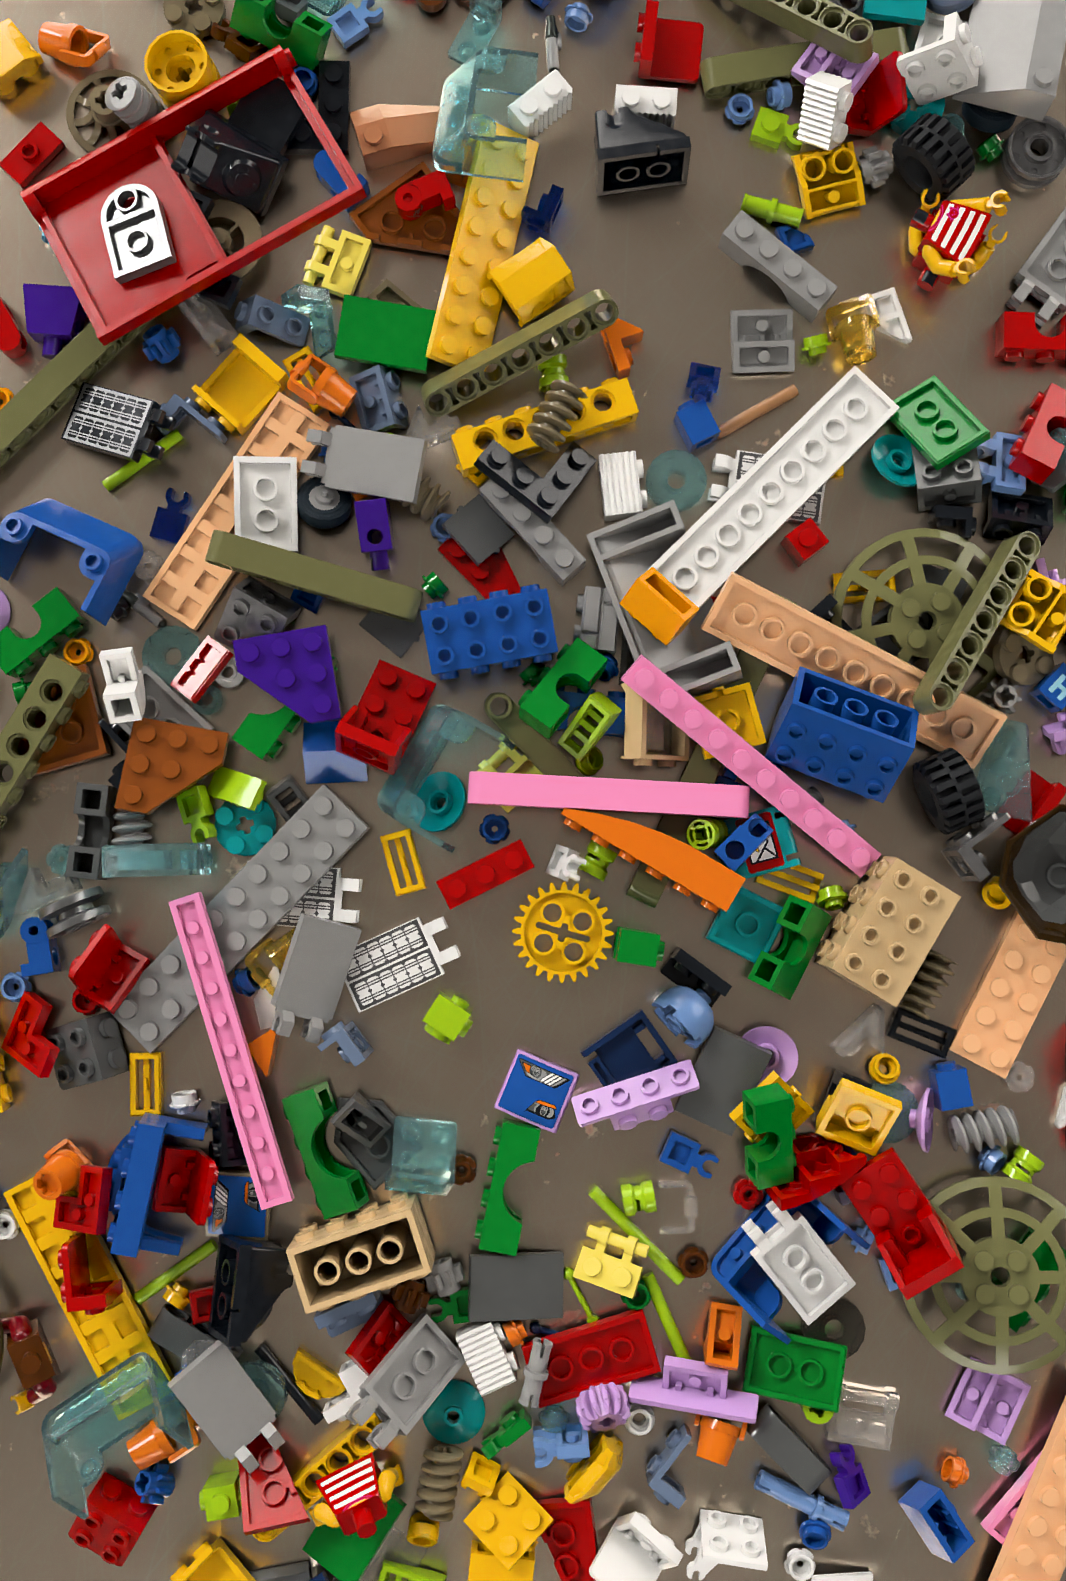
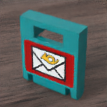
M774 806L749 813V818L754 813H757L774 831L736 871L737 874L748 879L802 864L800 858L787 861L786 855L798 852L789 818L784 816L776 819L774 813H780V811ZM729 818L723 820L728 828V836L740 825L742 826L749 818Z

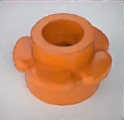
M509 1320L502 1324L512 1348L520 1344L522 1346L525 1345L523 1339L528 1337V1334L521 1320Z
M948 1456L941 1467V1479L949 1483V1487L952 1489H956L958 1484L964 1485L969 1477V1468L966 1466L965 1459L958 1456L956 1458Z

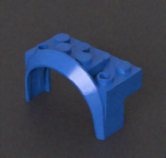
M145 1112L140 1121H135L130 1132L114 1150L108 1167L113 1168L108 1211H112L114 1221L111 1222L107 1235V1242L112 1243L110 1254L136 1258L140 1250L179 1256L184 1237L157 1230L146 1224L165 1134L203 1141L208 1123Z

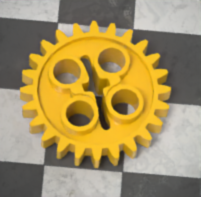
M566 881L562 882L560 890H556L554 884L550 883L549 892L547 893L541 887H538L540 897L537 899L531 895L527 896L531 903L529 907L520 904L519 907L525 914L524 916L514 917L517 922L521 923V927L512 929V932L520 934L521 938L513 942L515 946H523L524 948L518 954L519 958L525 956L530 958L525 965L526 968L534 964L538 966L535 973L536 976H539L543 971H547V981L550 982L554 974H558L560 983H563L565 975L570 974L573 982H576L577 972L580 971L587 978V967L589 965L596 970L599 969L595 962L596 958L607 959L601 950L602 948H612V945L605 941V937L614 935V932L605 930V926L613 921L612 919L602 917L608 908H597L596 905L600 900L599 896L592 900L588 898L591 889L587 888L580 894L578 893V883H575L572 890H567ZM553 903L560 907L561 916L558 920L548 921L545 919L543 910L548 904ZM578 913H587L591 918V924L586 930H578L573 924L574 917ZM542 922L557 928H561L562 924L566 923L568 924L567 929L569 931L588 936L590 940L589 942H584L565 936L563 941L558 940L557 933L537 928L536 923ZM540 934H547L552 938V946L547 951H540L534 945L535 938ZM570 943H577L582 947V954L576 960H570L564 954L566 946Z

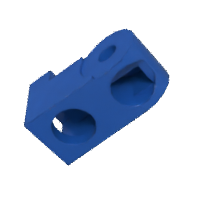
M319 151L313 160L314 169L320 183L334 197L348 188L326 151ZM359 173L357 178L368 196L370 194L368 181ZM361 201L345 209L346 212L349 213Z
M754 813L714 850V855L727 868L736 872L774 830L757 813Z
M30 917L22 923L20 934L26 942L29 961L27 964L20 965L22 977L62 971L57 938L48 939L46 931L54 925L51 920H40L39 917Z

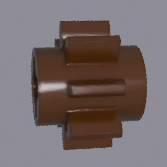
M422 1278L407 1280L391 1288L389 1294L395 1300L393 1306L407 1314H415L416 1310H420V1307L426 1309L431 1296L427 1292L428 1289L425 1288L427 1285L426 1281Z

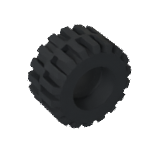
M931 113L922 115L893 143L892 155L899 173L906 183L918 194L921 195L922 191L928 188L925 199H929L932 202L936 199L938 192L940 194V202H943L975 171V158L966 138L950 121L942 118L940 115H932Z
M948 748L914 763L913 782L915 790L928 818L939 831L948 835L984 819L985 803L980 785L970 765L960 753L953 748Z

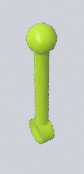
M565 1268L564 1279L569 1281L588 1317L587 1323L600 1320L597 1315L592 1313L573 1277L574 1270L572 1268Z

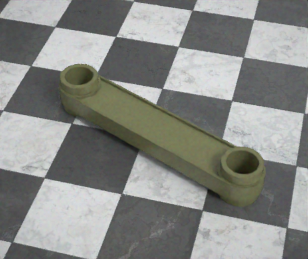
M495 692L487 696L483 705L486 715L543 775L585 777L550 739L548 740L519 719L520 708L508 695ZM496 697H501L506 703V709L500 715L493 714L490 709V704Z

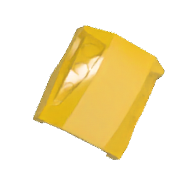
M9 18L0 22V95L3 96L13 91L15 81L20 77H31L36 74L39 65L44 62L41 55L37 53Z
M853 141L841 143L830 151L819 148L791 156L798 179L805 220L866 205L862 174L857 162Z
M539 237L532 244L492 269L486 275L489 280L492 279L519 319L518 324L520 327L546 312L575 290L571 270L556 247L542 237Z
M1030 569L999 624L1017 633L1039 649L1053 654L1066 632V586Z
M602 1432L599 1433L589 1445L590 1457L586 1461L583 1459L580 1462L573 1463L565 1477L568 1482L564 1485V1499L570 1504H575L598 1495L622 1467L623 1442L614 1434L611 1437H607Z

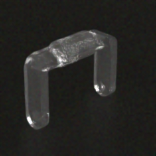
M687 1180L657 1182L658 1188L686 1187L685 1216L688 1217V1226L659 1228V1233H692L695 1230V1217H698L697 1196H694L692 1183Z

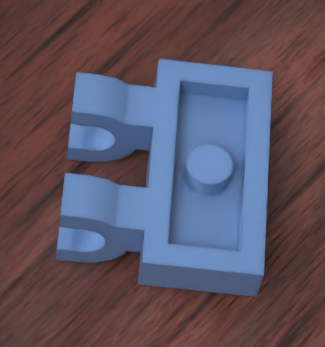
M996 432L993 438L977 446L978 459L992 456V465L979 461L982 485L987 482L991 483V491L1021 496L1026 490V477L1008 469L1013 457L1009 454L1010 449L1016 439L1022 437L1021 435Z
M580 1422L555 1424V1428L533 1426V1446L535 1448V1456H537L535 1457V1468L548 1466L553 1457L556 1456L557 1460L564 1459L568 1463H577L582 1461L583 1458L590 1457L588 1431L583 1430Z

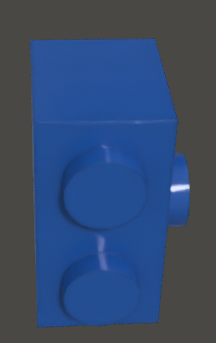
M919 1480L898 1500L932 1554L954 1564L975 1542L957 1514L956 1508L948 1500L941 1488Z

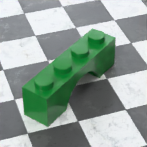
M332 656L334 671L336 675L338 671V668L336 667L338 661L335 657ZM286 705L271 714L249 713L232 736V739L267 762L270 757L275 759L284 747L282 740L288 732L293 734L302 722V718Z
M325 1081L307 1087L281 1099L284 1115L289 1121L294 1134L295 1146L301 1153L305 1164V1174L311 1181L316 1195V1204L321 1210L324 1220L355 1211L367 1203L370 1198L360 1171L339 1164L330 1154L326 1144L325 1131L330 1118L338 1111L328 1082Z
M507 1118L503 1119L502 1126L496 1125L493 1144L498 1145L496 1157L490 1156L486 1174L487 1176H492L490 1189H483L480 1207L486 1208L484 1220H477L474 1238L480 1239L479 1249L511 1256L517 1255L522 1229V1217L513 1212L508 1206L503 1188L513 1170L523 1164L535 1162L541 1128L535 1125Z

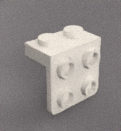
M957 11L945 16L942 40L897 58L896 66L900 74L905 77L906 85L918 105H925L978 86L979 66L983 64L982 53L978 46L974 47L971 41L969 25L962 23Z
M635 1511L617 1517L589 1567V1574L596 1581H656L662 1570L678 1566L683 1554L675 1547V1543L671 1538L660 1534L651 1526L649 1518Z

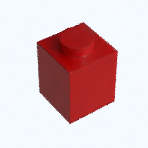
M810 517L788 533L780 544L795 564L800 567L820 552L829 543V540Z

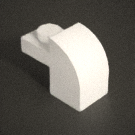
M133 647L101 651L99 659L106 681L103 700L110 724L142 720L146 705L145 685L142 670H138Z
M351 1359L341 1365L338 1373L347 1391L329 1400L324 1406L322 1414L328 1424L335 1420H338V1422L347 1420L345 1414L356 1401L361 1399L358 1395L361 1391L359 1387L368 1376Z

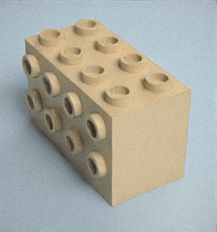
M881 855L876 862L873 861L860 885H855L848 895V901L850 902L844 912H839L832 923V928L834 929L828 939L825 938L819 944L816 950V955L818 956L814 962L875 999L897 1008L961 896L901 859Z
M402 1192L390 1197L389 1203L378 1206L377 1202L369 1203L360 1207L359 1213L350 1216L345 1213L329 1218V1223L318 1226L317 1222H313L299 1228V1233L294 1235L292 1242L286 1249V1254L305 1314L317 1310L318 1312L325 1311L336 1306L338 1303L347 1300L355 1301L363 1298L368 1293L377 1290H388L398 1285V1283L407 1280H417L432 1272L436 1253L417 1194L408 1196L407 1192Z

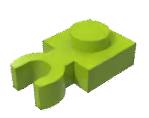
M760 106L749 140L776 149L779 148L782 141L786 143L788 148L794 151H800L803 143L793 137V135L798 134L800 123L789 125L787 124L789 115Z
M206 785L194 786L175 797L184 825L191 824L192 826L190 835L194 844L205 842V838L217 837V830L209 822L208 818L214 814Z

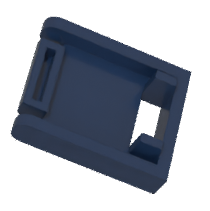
M642 1009L580 1052L584 1058L594 1051L597 1055L587 1063L603 1086H608L678 1062ZM646 1027L663 1050L653 1058L636 1035Z

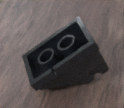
M628 107L618 108L616 115H609L606 110L595 112L594 148L597 196L687 184L691 154L689 136L663 123L639 116Z
M213 109L206 110L204 116L185 127L187 130L186 136L177 158L171 163V168L179 174L188 175L190 181L194 184L204 187L232 202L241 204L260 217L265 216L289 159Z
M219 1234L208 1333L226 1346L241 1347V1343L247 1342L253 1332L266 1321L272 1311L273 1304L281 1293L293 1285L294 1276L287 1273V1266L290 1263L286 1254V1248H282L281 1243L239 1238L232 1234Z

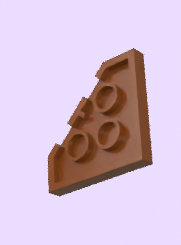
M422 161L350 212L349 217L363 237L370 239L373 244L450 255L460 210L456 206L445 212L441 204L424 211L416 220L408 221L401 218L395 203V193L401 186L431 173L424 161Z
M82 664L76 666L81 670L85 671L86 673L90 674L88 665ZM91 676L87 681L89 687L86 693L80 699L77 698L71 706L73 713L65 725H60L56 731L55 736L57 738L53 747L48 752H43L39 759L40 767L35 776L111 755L106 732L97 723L102 717ZM59 684L51 690V697L54 701L59 700L63 693ZM42 711L35 716V724L38 728H41L46 722V716ZM26 738L22 739L18 746L20 753L23 755L28 752L30 747Z
M148 718L134 721L114 808L119 811L150 815L171 798L177 797L197 784L196 782L207 774L215 772L224 766L230 737L229 733Z

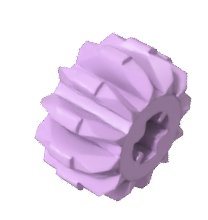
M614 1382L590 1386L588 1390L581 1391L580 1396L575 1400L577 1417L582 1424L583 1430H591L592 1433H597L598 1431L605 1433L609 1429H616L618 1425L625 1424L626 1419L631 1416L627 1393L622 1385H615Z

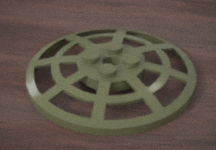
M908 529L887 535L866 547L845 569L834 591L833 597L838 603L831 609L835 615L829 619V622L842 628L844 600L851 582H854L868 590L862 607L861 629L848 632L876 647L878 646L874 638L890 635L894 644L900 649L896 656L897 658L907 663L911 657L928 658L930 667L964 608L953 593L961 578L969 585L972 591H974L978 584L973 575L966 570L973 556H977L986 567L991 559L974 543L957 534L939 529ZM914 538H940L962 546L963 549L956 562L939 556H919ZM901 541L906 559L900 560L888 567L876 580L860 571L864 563L878 551L892 543ZM922 565L940 566L950 570V573L942 586L935 583H926ZM909 568L913 586L908 587L899 594L885 586L886 582L895 574ZM878 596L891 604L888 612L887 623L872 626V610ZM923 612L929 613L933 618V624L928 630L923 629L919 625V616ZM984 652L977 664L988 673L982 681L966 692L974 698L998 674L994 667L993 659Z
M994 1175L971 1177L955 1182L938 1191L929 1201L945 1223L955 1242L965 1251L962 1257L964 1268L931 1286L935 1300L947 1318L934 1332L923 1319L915 1298L912 1297L906 1300L903 1295L907 1310L917 1328L930 1344L943 1355L964 1367L982 1373L999 1375L1019 1374L1038 1369L1057 1359L1066 1351V1332L1055 1322L1066 1303V1259L1062 1248L1051 1232L1062 1219L1066 1221V1207L1044 1190L1011 1177ZM988 1187L989 1207L970 1211L958 1217L954 1222L938 1208L945 1201L962 1192ZM1001 1187L1013 1188L1029 1193L1052 1207V1210L1040 1223L1024 1212L1003 1207ZM990 1218L992 1236L973 1242L961 1230L974 1221ZM1004 1218L1020 1221L1031 1227L1034 1231L1020 1244L1011 1238L1005 1237ZM1044 1240L1054 1254L1058 1270L1039 1271L1037 1262L1032 1254ZM997 1267H1003L1008 1272V1279L1002 1285H995L991 1281V1272ZM941 1282L960 1283L965 1296L968 1298L955 1313L945 1298ZM1040 1284H1059L1056 1300L1047 1314L1034 1301L1039 1292ZM978 1310L995 1316V1336L979 1332L968 1326L965 1322ZM1026 1311L1038 1323L1035 1327L1024 1333L1009 1336V1317ZM956 1330H959L975 1341L995 1346V1365L969 1359L952 1350L944 1341ZM1044 1332H1047L1059 1344L1051 1352L1036 1360L1009 1365V1346L1030 1342L1041 1336Z

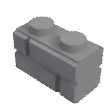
M585 586L584 594H578L576 612L582 613L581 625L575 624L573 642L578 637L599 653L615 655L619 619L608 590L602 587Z

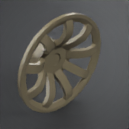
M118 69L97 71L80 81L72 91L66 108L68 128L74 140L88 153L97 149L95 146L101 138L104 127H107L110 141L118 137L116 126L119 125L124 132L132 129L106 106L105 94L109 85H103L100 79L106 77H133L152 94L148 86L137 76ZM93 82L95 88L91 91L89 99L81 96L80 93L85 87ZM78 103L86 108H91V110L83 118L74 119L75 104ZM95 121L94 131L91 137L85 141L77 128L86 127Z

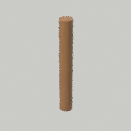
M794 384L719 425L718 428L721 432L717 439L720 440L798 396L799 392Z

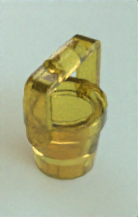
M872 295L856 296L839 302L838 305L826 310L831 340L833 343L839 341L845 360L849 365H862L870 362L877 356L874 331L881 324L876 302ZM870 304L872 316L868 314L849 316L834 326V316L845 314Z
M296 927L275 942L271 938H267L245 958V965L252 972L250 976L262 990L266 989L272 996L275 991V987L271 984L272 981L260 967L255 965L253 960L265 951L270 960L281 971Z

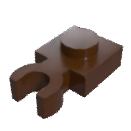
M222 19L221 26L216 22L212 24L211 36L218 41L225 42L224 48L233 53L239 61L248 63L268 50L267 46L254 39L245 38L239 31L229 27L230 21L228 19Z

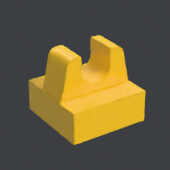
M473 1451L465 1467L460 1482L461 1487L464 1489L469 1487L477 1491L478 1496L489 1498L495 1488L501 1465Z

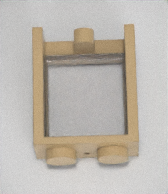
M621 684L625 691L624 756H621V759L634 760L633 766H652V761H658L657 767H676V761H689L690 737L627 684Z

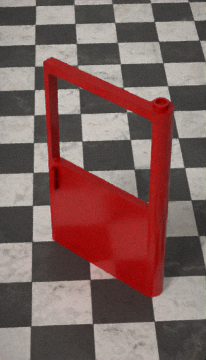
M277 45L20 192L23 201L44 232L96 331L97 338L103 346L367 197L362 184L295 74L293 68L297 66V63L289 48L283 50L280 45ZM280 77L284 80L348 189L227 257L182 175L171 168V163L174 161L165 146V142L185 131V127L204 116L206 110L213 109L218 112ZM127 184H141L151 189L163 205L177 262L126 283L119 284L114 278L101 225V210L106 199L116 189ZM135 197L128 198L123 208L130 207L134 203Z

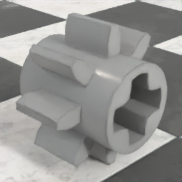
M876 145L862 150V155L859 156L860 160L857 162L862 174L863 184L870 183L872 189L886 184V179L889 178L888 174L893 172V162L887 150L882 151V149L878 150Z
M1007 678L1000 679L998 686L993 681L987 683L989 691L980 695V698L985 699L986 704L1003 713L1005 709L1008 714L1015 713L1016 709L1013 705L1023 700V698L1017 697L1016 690L1019 685H1007ZM1000 693L1001 697L1006 698L1004 703H1002L1001 699L997 698L996 695Z
M445 1257L434 1261L432 1272L425 1277L429 1292L437 1290L439 1297H445L461 1289L460 1281L464 1280L465 1274L460 1262L453 1264L451 1257Z

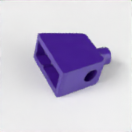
M23 283L27 332L35 342L43 343L42 357L52 360L62 350V344L67 345L83 330L87 314L71 286Z
M386 498L354 501L361 553L370 555L372 571L390 569L388 551L395 550L389 501ZM376 531H381L382 541L378 544H373L371 535Z

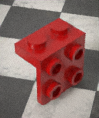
M647 0L645 13L639 12L637 33H643L642 42H636L634 62H639L638 78L695 84L698 81L700 71L699 65L704 33L703 24L657 18L659 1Z
M893 51L881 60L854 96L853 104L846 115L847 134L870 137L906 111L908 106L906 81L896 66L897 58L903 55L902 52Z
M104 924L101 929L96 930L92 934L89 945L82 955L77 956L72 961L68 977L84 998L115 1014L139 980L142 972L151 962L147 957L122 944L113 927Z
M163 1145L152 1209L155 1212L186 1213L196 1225L204 1226L206 1218L210 1217L212 1213L213 1200L210 1197L212 1185H216L219 1175L218 1166H216L215 1161L200 1148Z
M77 1233L62 1244L61 1249L58 1251V1266L60 1270L63 1269L64 1282L61 1285V1299L63 1303H66L67 1312L85 1310V1315L104 1312L105 1308L113 1304L114 1300L123 1293L122 1279L90 1283L85 1233Z
M104 1471L82 1506L68 1535L78 1546L88 1548L101 1556L105 1562L116 1566H123L158 1505L141 1503L142 1496H139L134 1488Z

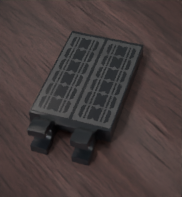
M83 382L61 439L70 444L139 463L142 455L161 461L165 448L155 445L154 441L148 438L153 426L172 432L177 420L166 416V412L160 410L161 405L154 400Z

